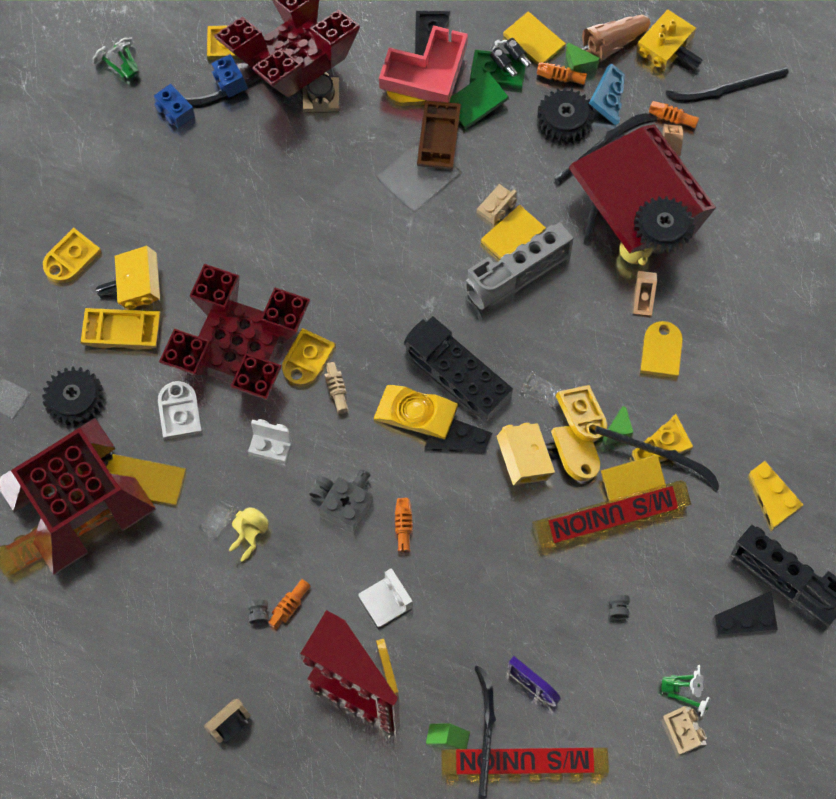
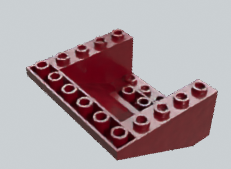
M655 124L640 127L573 162L569 167L574 177L629 254L648 249L645 242L640 243L641 237H636L637 231H634L635 225L633 224L636 212H638L640 206L644 205L645 201L650 203L651 198L656 201L658 196L661 199H665L668 196V200L675 198L677 203L682 201L681 206H688L687 212H692L691 218H694L693 225H695L692 236L695 235L716 209L713 202Z
M326 610L300 653L302 662L313 669L307 678V682L310 685L309 688L316 693L321 691L327 694V698L334 703L339 701L345 704L344 707L352 713L356 711L363 715L362 718L366 721L379 723L380 728L384 731L397 733L400 728L398 697L347 622Z

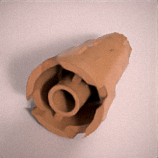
M642 14L584 29L582 33L583 45H588L589 49L586 51L599 57V62L610 57L611 54L624 48L623 46L635 40L642 33L648 31L651 24L650 19Z

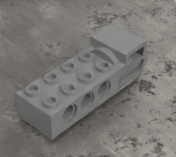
M561 222L556 225L552 224L542 234L533 236L525 245H519L511 254H505L500 261L493 262L490 257H487L468 269L465 290L474 304L482 310L497 304L569 257L572 252L574 238Z

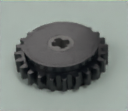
M566 88L563 91L557 89L556 93L550 91V97L545 95L544 100H541L540 106H538L537 118H539L538 124H541V130L546 129V135L552 134V139L558 137V141H561L562 138L566 142H568L569 138L575 141L576 136L582 138V133L587 134L588 129H591L594 122L595 111H593V106L589 104L590 99L585 100V94L581 96L580 91L573 92L572 88L570 91H567Z
M658 196L656 201L651 198L650 203L645 201L644 205L640 206L638 212H636L633 223L635 225L634 231H637L636 237H641L640 243L645 242L646 248L651 246L653 252L658 249L660 253H663V250H667L670 253L671 249L677 252L679 247L683 249L685 243L688 244L690 238H692L695 225H693L694 218H691L692 212H687L688 206H681L682 201L677 203L675 198L668 200V196L665 199H661Z
M72 366L70 371L64 368L63 373L57 371L58 375L56 377L54 375L51 376L52 382H46L48 387L43 388L46 393L42 395L43 400H45L43 405L46 407L47 413H50L51 418H56L58 423L63 420L64 425L71 422L72 426H74L75 422L78 421L81 425L82 420L89 421L90 415L95 417L94 411H100L98 405H103V401L100 398H104V394L101 392L104 389L100 385L99 378L96 379V375L94 373L91 374L88 369L84 372L82 367L78 371H76L74 366Z

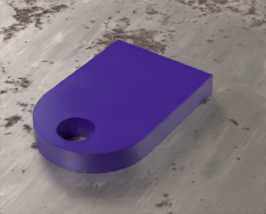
M515 656L511 658L508 662L507 672L542 701L555 707L561 700L559 694Z

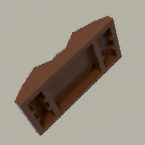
M425 100L417 166L453 169L461 104Z

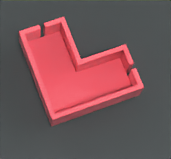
M433 25L424 56L389 48L384 61L385 65L383 64L379 76V88L427 101L449 103L468 45V34L452 30L451 42H449V29Z

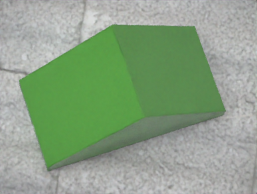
M569 42L567 44L566 58L572 71L586 73L598 69L599 57Z
M622 406L608 430L632 438L633 429L627 408ZM605 436L602 441L604 445L619 442Z
M451 723L430 724L426 745L455 751L456 749H467L470 732Z

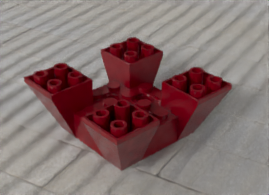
M272 0L284 23L264 37L262 32L243 16L215 34L214 37L238 58L252 67L253 71L272 87L289 98L345 60L360 29V25L341 10L333 12L330 16L317 23L319 0Z
M204 264L189 296L207 315L199 336L174 328L159 363L192 375L214 377L231 383V388L267 400L282 367L280 364L274 363L281 345L297 333L310 299L274 287L266 308L262 311L237 302L239 275Z
M96 418L0 477V491L13 512L18 511L31 502L40 515L41 519L33 543L54 575L88 554L74 529L108 508L121 530L124 531L156 510L136 478L111 474L101 460L102 457L116 448ZM62 466L59 470L54 471L57 467ZM89 471L88 474L82 475L83 472ZM67 482H72L69 486H65ZM55 492L53 496L47 497L50 493ZM78 497H82L80 501L75 502Z

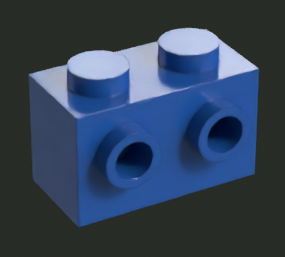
M231 54L211 63L214 69L211 71L216 81H220L218 85L222 93L226 92L228 97H231L248 89L244 77Z
M169 84L154 95L156 109L160 113L163 112L167 121L170 124H174L177 128L195 116L192 105L172 84Z

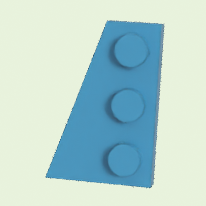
M610 64L589 104L616 126L620 123L618 115L622 106L620 97L623 93L625 74L616 66Z

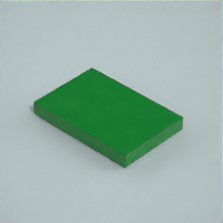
M475 49L469 83H472L488 71L500 87L522 90L526 66L521 61L517 62L510 54L505 53L513 62L512 67L517 72V75L512 77L508 71H502L490 57L492 51Z
M487 71L451 96L449 103L461 104L459 122L466 130L509 100V96Z

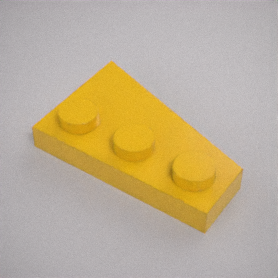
M677 414L644 441L665 450H676L680 454L693 449V445ZM639 448L632 451L634 460L656 455ZM658 455L660 463L665 460H668L667 458Z
M766 461L750 471L749 476L757 494L760 496L764 511L769 517L772 530L803 507V503Z

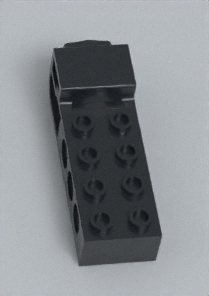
M434 316L428 321L422 319L407 334L404 345L409 356L486 423L512 397L513 388L454 339L452 332Z
M751 524L737 541L731 554L811 617L819 619L829 627L836 619V576L830 571H827L823 577L815 574L809 565L798 561L795 554L784 550L777 540H771L760 527H755Z

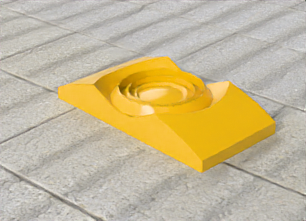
M85 308L81 344L103 349L112 347H124L133 350L156 348L160 311Z
M387 385L374 420L446 439L458 404L435 394H423L408 387Z

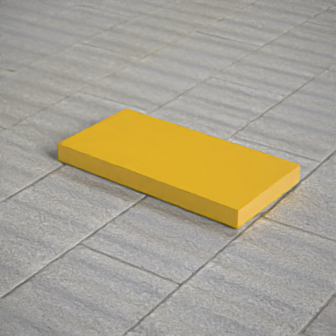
M113 454V460L108 461L107 469L111 474L134 477L151 502L177 507L186 468Z

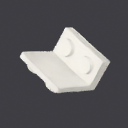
M262 419L258 421L252 420L251 426L254 435L248 454L286 464L292 445L290 430L281 424L272 425Z
M392 568L385 572L383 580L359 593L360 600L379 628L413 608L412 599Z

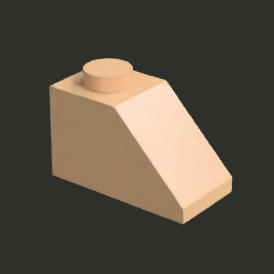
M664 124V138L676 154L681 156L683 142L682 126Z
M638 271L633 314L652 316L657 273Z

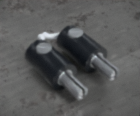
M514 38L494 42L495 46L490 53V57L502 71H508L512 77L517 75L516 70L512 67L513 62L498 47V43H505L504 48L517 62L521 61L526 67L531 66V62L526 58L527 52Z

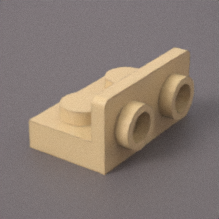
M499 184L477 208V213L494 225L498 220L503 219L509 207L512 208L516 204L517 191L513 189L510 192Z
M683 706L663 716L679 755L707 745L705 741L707 739L706 734L697 723L698 715L691 707Z

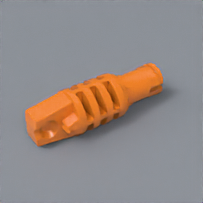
M540 62L537 69V75L550 80L553 78L554 81L558 79L559 82L564 81V83L570 81L584 85L587 76L586 73L572 71L570 67L565 68V66L560 67V65L555 66V64Z
M652 101L649 108V113L656 115L660 119H665V121L675 122L677 125L681 123L696 128L699 117L684 113L683 109L673 108L669 104Z
M398 498L396 502L395 533L398 535L399 553L411 552L410 535L413 533V519L409 498Z
M301 579L292 592L286 593L285 597L282 598L281 602L272 611L273 616L268 621L270 626L277 630L283 622L286 623L298 606L301 605V598L311 587L308 582Z

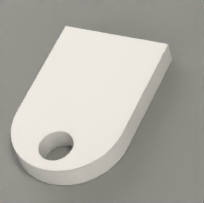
M181 381L165 385L158 395L164 440L201 434L198 403L194 389L189 384ZM174 388L181 389L179 395H172L171 391Z

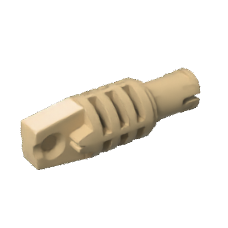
M330 362L326 366L327 374H324L330 397L334 399L337 413L344 414L348 412L344 381L341 371L337 372L335 362Z

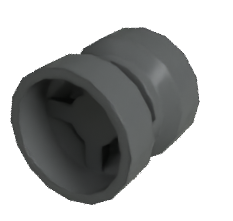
M316 476L315 485L310 489L309 495L323 502L334 483L326 477Z
M622 594L610 596V604L612 605L610 618H629L630 610L628 605L630 604V597Z
M258 599L248 602V610L251 613L249 615L250 624H265L269 621V615L266 613L268 608L267 600Z

